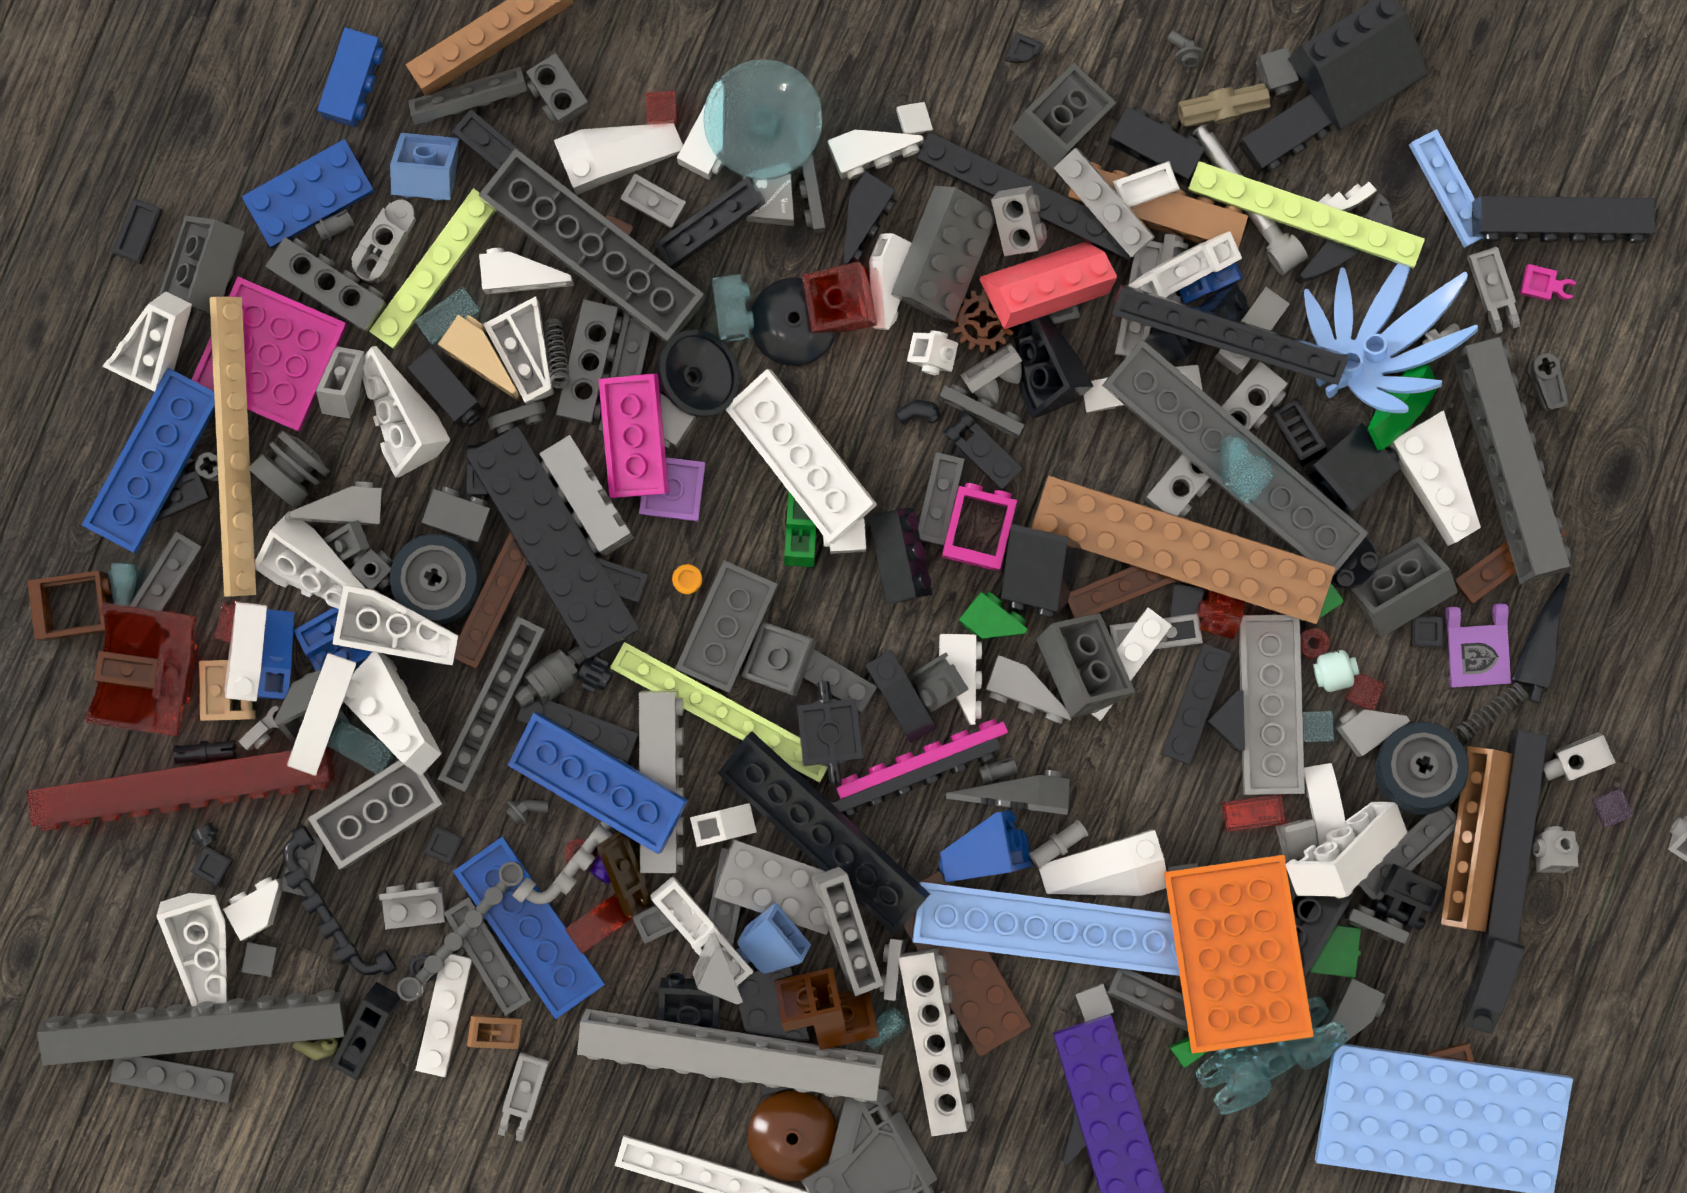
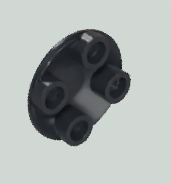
M1365 537L1333 575L1331 584L1344 589H1352L1366 584L1374 576L1378 567V553L1370 539Z

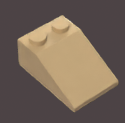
M457 315L438 345L446 354L519 402L522 396L494 346L486 336V329L483 327V324L469 315L466 319Z

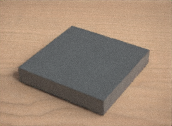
M762 621L741 677L796 697L817 641Z

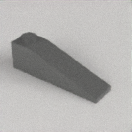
M1045 770V775H1035L945 793V799L1068 815L1070 779L1063 778V772Z

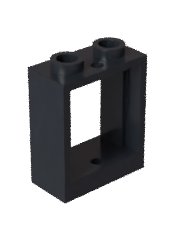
M431 348L407 367L462 429L466 425L469 428L482 418L480 413L485 409Z

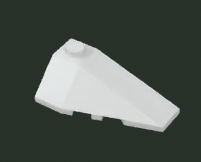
M377 346L371 347L364 357L362 379L367 397L371 400L373 399L377 415L373 419L375 426H380L385 442L380 443L383 455L395 478L401 477L436 458L450 442V438L437 414Z
M343 584L333 637L334 645L453 665L458 639L457 634L375 590Z
M187 893L160 902L156 916L191 1005L196 1006L205 1001H212L214 1004L226 1003V924L216 896Z

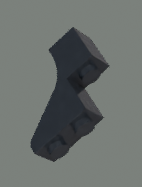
M1233 283L1224 287L1197 308L1239 321L1249 309L1244 293L1240 291L1237 283ZM1156 328L1145 340L1148 345L1169 363L1186 358L1196 345L1201 343Z

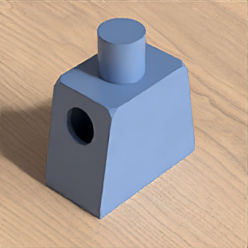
M776 902L744 928L737 941L739 948L736 950L747 964L752 962L759 972L766 974L802 963L811 944Z

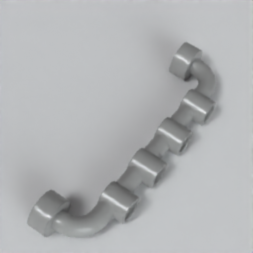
M601 821L545 892L535 891L533 888L536 883L526 877L512 896L520 903L527 899L534 904L543 905L552 902L561 892L567 895L577 882L572 878L579 868L585 872L596 858L591 854L596 846L614 834L610 831L611 826Z

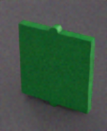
M1338 926L1311 973L1356 978L1358 956L1361 955V951H1359L1361 928Z

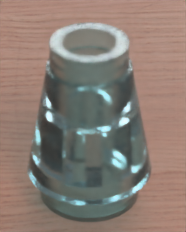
M111 563V571H108L112 598L114 599L113 605L130 606L132 603L139 572L136 571V564Z
M894 1006L889 1010L884 1009L876 1020L879 1037L865 1041L872 1049L876 1050L905 1032L904 1028L908 1025V1021Z

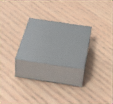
M1103 983L1075 993L1085 1022L1114 1012Z

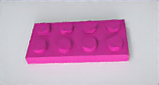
M658 374L598 379L609 498L669 493Z

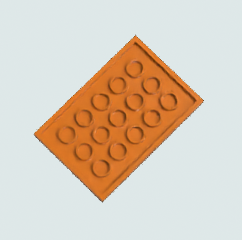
M1285 855L1164 872L1192 1054L1314 1037L1287 868L1285 866Z

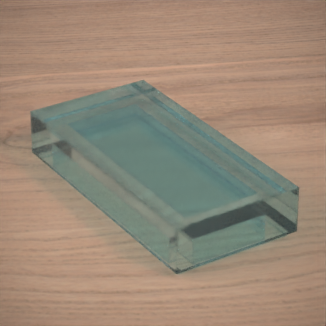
M461 287L417 318L415 322L429 342L435 345L442 339L457 315L466 319L468 315L475 317L481 311L464 287Z

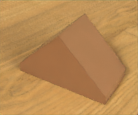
M475 1013L471 1016L467 1046L518 1049L522 1019Z

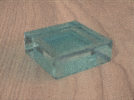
M1332 711L1302 713L1303 742L1334 741Z

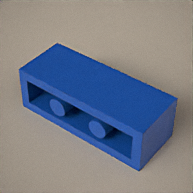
M344 27L317 110L323 118L355 128L358 120H363L367 104L364 101L367 92L371 93L373 91L376 76H373L376 65H381L385 49L382 48L383 44L378 37Z

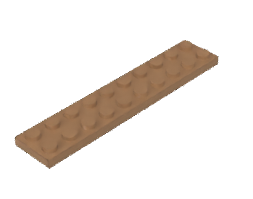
M1048 475L1032 525V529L1069 537L1078 543L1081 549L1314 624L1318 622L1336 568L1333 565Z

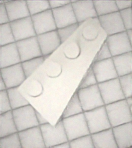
M1394 802L1369 803L1345 821L1346 827L1332 830L1326 834L1327 841L1317 848L1315 845H1311L1303 851L1305 857L1300 861L1292 859L1286 863L1285 866L1297 896H1335L1336 898L1349 896L1353 889L1368 877L1372 869L1381 863L1383 858L1407 834L1398 805Z

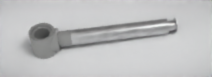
M1207 124L1201 125L1193 132L1192 135L1196 134L1199 138L1200 146L1205 148L1204 152L1214 167L1243 176L1213 132L1209 133L1205 128ZM1246 211L1269 245L1266 247L1268 259L1279 274H1286L1308 259L1305 248L1293 234H1283L1274 220Z

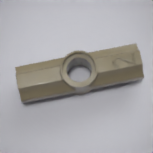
M1265 83L1235 90L1232 87L1212 91L1208 96L1180 101L1178 103V114L1183 128L1210 122L1222 124L1234 121L1242 115L1269 110L1270 96Z

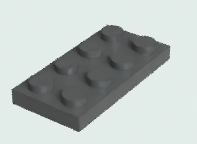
M723 560L675 669L730 693L778 584Z

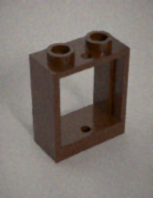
M98 570L27 581L35 640L49 641L114 631L113 624H116L115 608L110 606L109 595L113 593L111 578L107 577L106 572ZM95 582L101 624L53 631L48 588Z

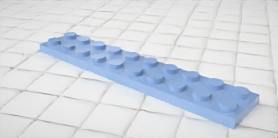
M919 882L930 895L915 912L912 942L1180 976L1171 915L1168 913Z

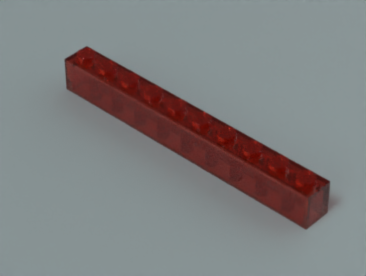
M326 746L316 776L287 766L291 750L27 791L31 827L41 826L42 832L58 830L60 829V823L71 822L72 827L90 825L89 819L101 817L102 823L120 820L119 814L130 813L131 818L148 816L149 810L160 808L161 813L179 811L178 805L190 803V809L209 806L208 800L220 799V804L238 802V796L249 794L250 800L268 797L267 791L279 790V795L298 793L297 787L309 785V791L327 788V782L335 781L330 746Z

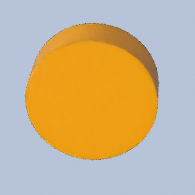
M681 565L673 573V585L682 594H693L702 585V574L693 565Z

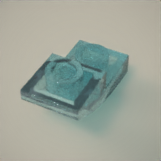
M343 719L327 743V746L359 763L375 774L385 770L394 756L382 741Z

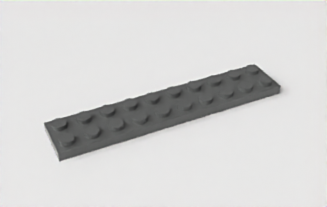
M1143 339L1135 345L1102 385L1299 555L1335 566V574L1367 536L1368 532Z

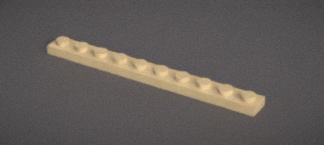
M210 297L224 597L256 595L242 297Z

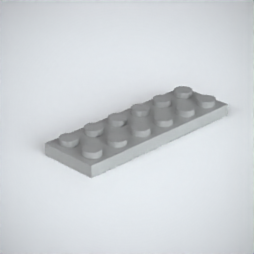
M1289 615L1238 616L1240 690L1244 691L1245 750L1242 751L1243 795L1305 794L1300 619Z

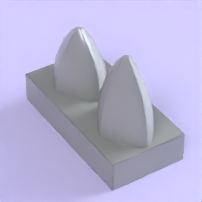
M1011 343L961 374V377L972 393L996 405L999 398L996 378L999 376L1007 382L1019 384L1022 375L1020 363L1022 360Z

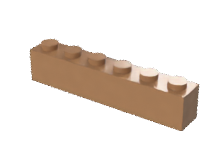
M506 0L405 65L424 95L432 94L574 4V1Z
M1090 162L1113 189V181L1130 176L1118 170H1113L1112 173L1101 170L1102 167L1099 164ZM1070 188L1067 198L1086 206ZM1180 189L1177 192L1130 208L1147 228L1166 234L1178 235L1185 240L1198 244L1223 233L1231 232L1237 248H1239L1248 215L1242 214L1243 211L1240 208L1229 205L1222 208L1214 205L1213 200L1205 197L1190 198L1186 196V192Z
M1467 747L1468 778L1465 787L1460 793L1441 925L1486 932L1513 755L1511 753L1487 748Z

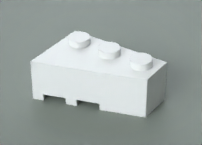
M168 292L161 294L147 305L130 328L129 333L118 344L115 352L102 367L155 392L168 368L174 370L192 304Z
M535 296L483 324L526 405L542 401L554 394V388L550 384L540 304Z

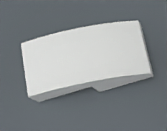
M1370 182L1363 187L1357 184L1345 194L1348 200L1338 192L1333 197L1327 194L1318 202L1348 212L1370 198L1377 190Z

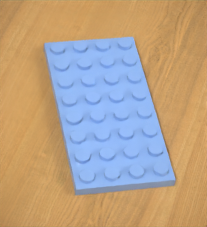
M1334 1043L1315 1161L1320 1164L1524 1193H1554L1573 1078L1566 1075Z

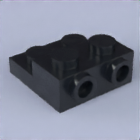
M670 973L666 978L661 977L658 1020L719 1029L720 997L698 989L695 979H685V976L681 973Z

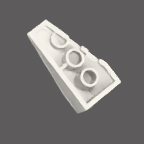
M674 123L580 129L554 140L576 195L679 154L683 147Z
M285 516L270 530L255 560V569L274 583L285 588L288 585L301 589V594L308 597L314 594L324 598L328 605L339 609L343 584L365 588L314 528L304 521L285 520Z
M1148 830L1049 861L1039 869L1046 894L1143 896L1166 888L1164 872L1167 871L1155 830Z

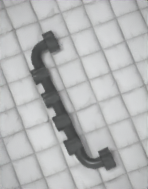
M512 861L503 864L499 870L500 881L494 887L486 890L485 898L479 905L465 914L464 922L455 932L449 933L445 937L444 944L434 955L426 958L424 967L415 977L408 976L399 982L397 992L401 999L404 1001L418 999L423 992V985L433 974L440 972L444 968V961L450 954L462 948L465 937L473 928L483 924L485 915L494 905L504 900V893L510 886L518 885L523 880L524 869L519 863Z

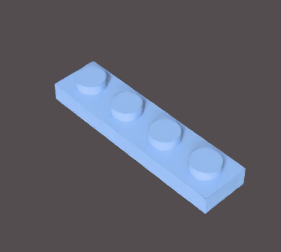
M1436 129L1411 142L1409 147L1463 247L1466 248L1483 239V237H1473L1472 202L1475 198L1438 130Z

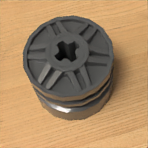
M282 430L277 436L287 446L282 449L272 441L269 445L278 456L273 460L261 453L249 467V470L288 504L298 509L310 495L302 485V482L306 479L318 486L321 482L311 472L316 469L326 477L330 470L312 448L300 438L287 434Z

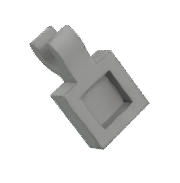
M280 706L272 707L268 711L267 716L260 720L238 741L246 750H253L254 748L260 750L270 741L271 737L269 734L274 730L273 728H279L275 723V715L279 711Z

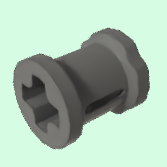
M211 452L199 455L195 463V470L198 475L203 476L208 481H219L217 455ZM210 461L217 464V466L213 467V473L206 470V468L210 467Z

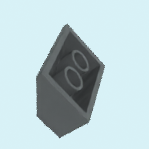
M185 215L158 297L164 292H168L191 303V310L210 314V297H224L227 284L233 276V266L237 254L242 248V239L245 232L216 219Z
M1420 536L1378 560L1377 570L1366 584L1348 589L1366 621L1381 638L1458 593L1450 568Z
M1100 613L1052 623L1036 638L1070 718L1096 713L1135 693Z

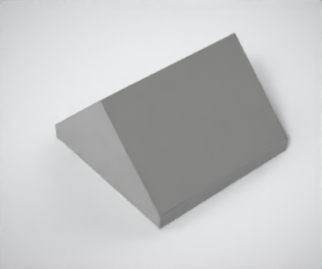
M715 932L709 934L693 970L697 988L737 1005L743 1003Z

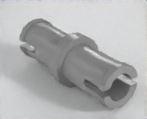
M1076 820L1057 835L1055 833L1050 835V840L1028 854L1037 868L1041 869L1042 866L1059 854L1063 856L1068 853L1067 849L1082 838L1087 837L1088 833L1081 822Z

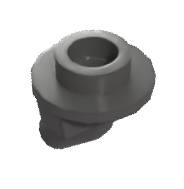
M1175 30L1171 31L1167 40L1181 48L1175 55L1176 63L1188 68L1198 65L1204 58V51L1195 46L1193 40L1190 41Z
M532 799L522 802L507 801L506 804L509 808L505 812L516 825L521 822L525 826L528 822V812L547 813L549 801Z

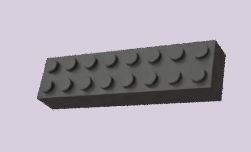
M516 148L479 194V197L486 205L665 343H669L676 334L683 330L706 300L704 293Z
M1498 337L1465 346L1452 359L1521 585L1555 576L1570 567L1571 553L1569 547L1563 544L1560 534L1562 533L1561 520L1557 515H1554L1551 505L1554 501L1551 489L1545 485L1543 479L1545 474L1542 460L1537 458L1534 449L1536 446L1535 435L1531 429L1528 430L1525 420L1527 418V409L1524 402L1519 400L1517 394L1519 385L1516 375L1510 371L1508 364L1510 361L1509 350L1505 344L1502 345L1501 338Z

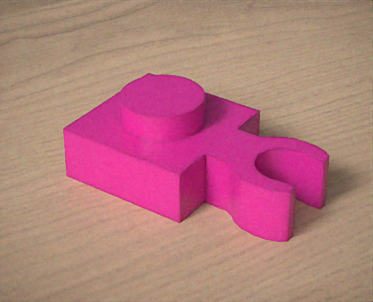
M1528 264L1525 268L1519 294L1544 301L1551 300L1552 294H1555L1561 300H1570L1573 298V295L1565 294L1563 286L1573 287L1576 285V282L1571 279L1555 280L1557 271Z

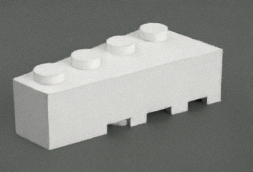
M1444 410L1401 435L1387 446L1398 456L1399 461L1397 463L1401 466L1400 469L1448 546L1481 528Z
M372 652L352 674L343 702L404 765L421 776L442 753L427 725L422 721L418 713L420 711L411 700L404 681L396 671L397 668L394 662L382 653Z

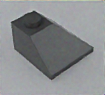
M321 670L308 673L301 679L293 682L276 715V725L293 745L298 736ZM343 705L340 707L331 734L352 724Z

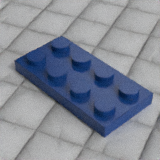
M343 139L241 197L271 249H274L280 245L284 237L289 240L319 223V219L324 221L375 191L347 141Z

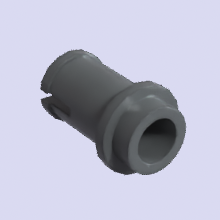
M347 209L324 221L319 219V223L315 224L322 241L326 239L330 241L332 236L355 226Z
M1013 756L989 764L983 762V766L978 767L983 784H993L995 780L1018 774Z

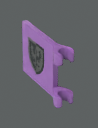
M1493 604L1492 615L1494 625L1460 627L1461 610L1459 607L1445 608L1451 687L1511 684L1507 604Z

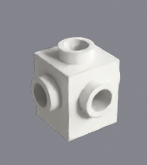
M931 330L930 333L913 332L907 361L921 366L922 372L931 375H939L940 371L952 372L958 343L947 339L948 334L940 331Z

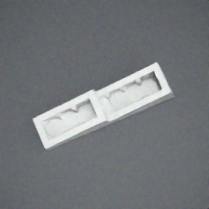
M674 876L651 894L652 901L687 939L699 956L709 934L716 933L737 986L754 972Z

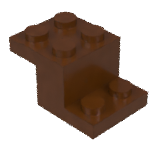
M833 967L774 981L784 1032L814 1025L820 1050L879 1037L869 991L857 996L850 990L838 992Z

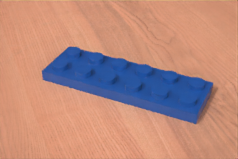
M170 368L166 370L82 526L135 554L138 553L215 412L214 391Z
M539 712L532 714L508 763L509 767L657 854L663 852L689 801Z
M501 837L453 872L476 906H478L485 898L486 890L494 887L500 881L499 870L503 864L513 861L523 867V880L518 885L510 886L504 893V900L494 905L485 915V919L556 1020L606 983L550 903L543 905L534 904L527 899L520 903L512 896L526 877L534 883L535 881L506 839ZM536 884L533 889L537 892L542 893V891Z

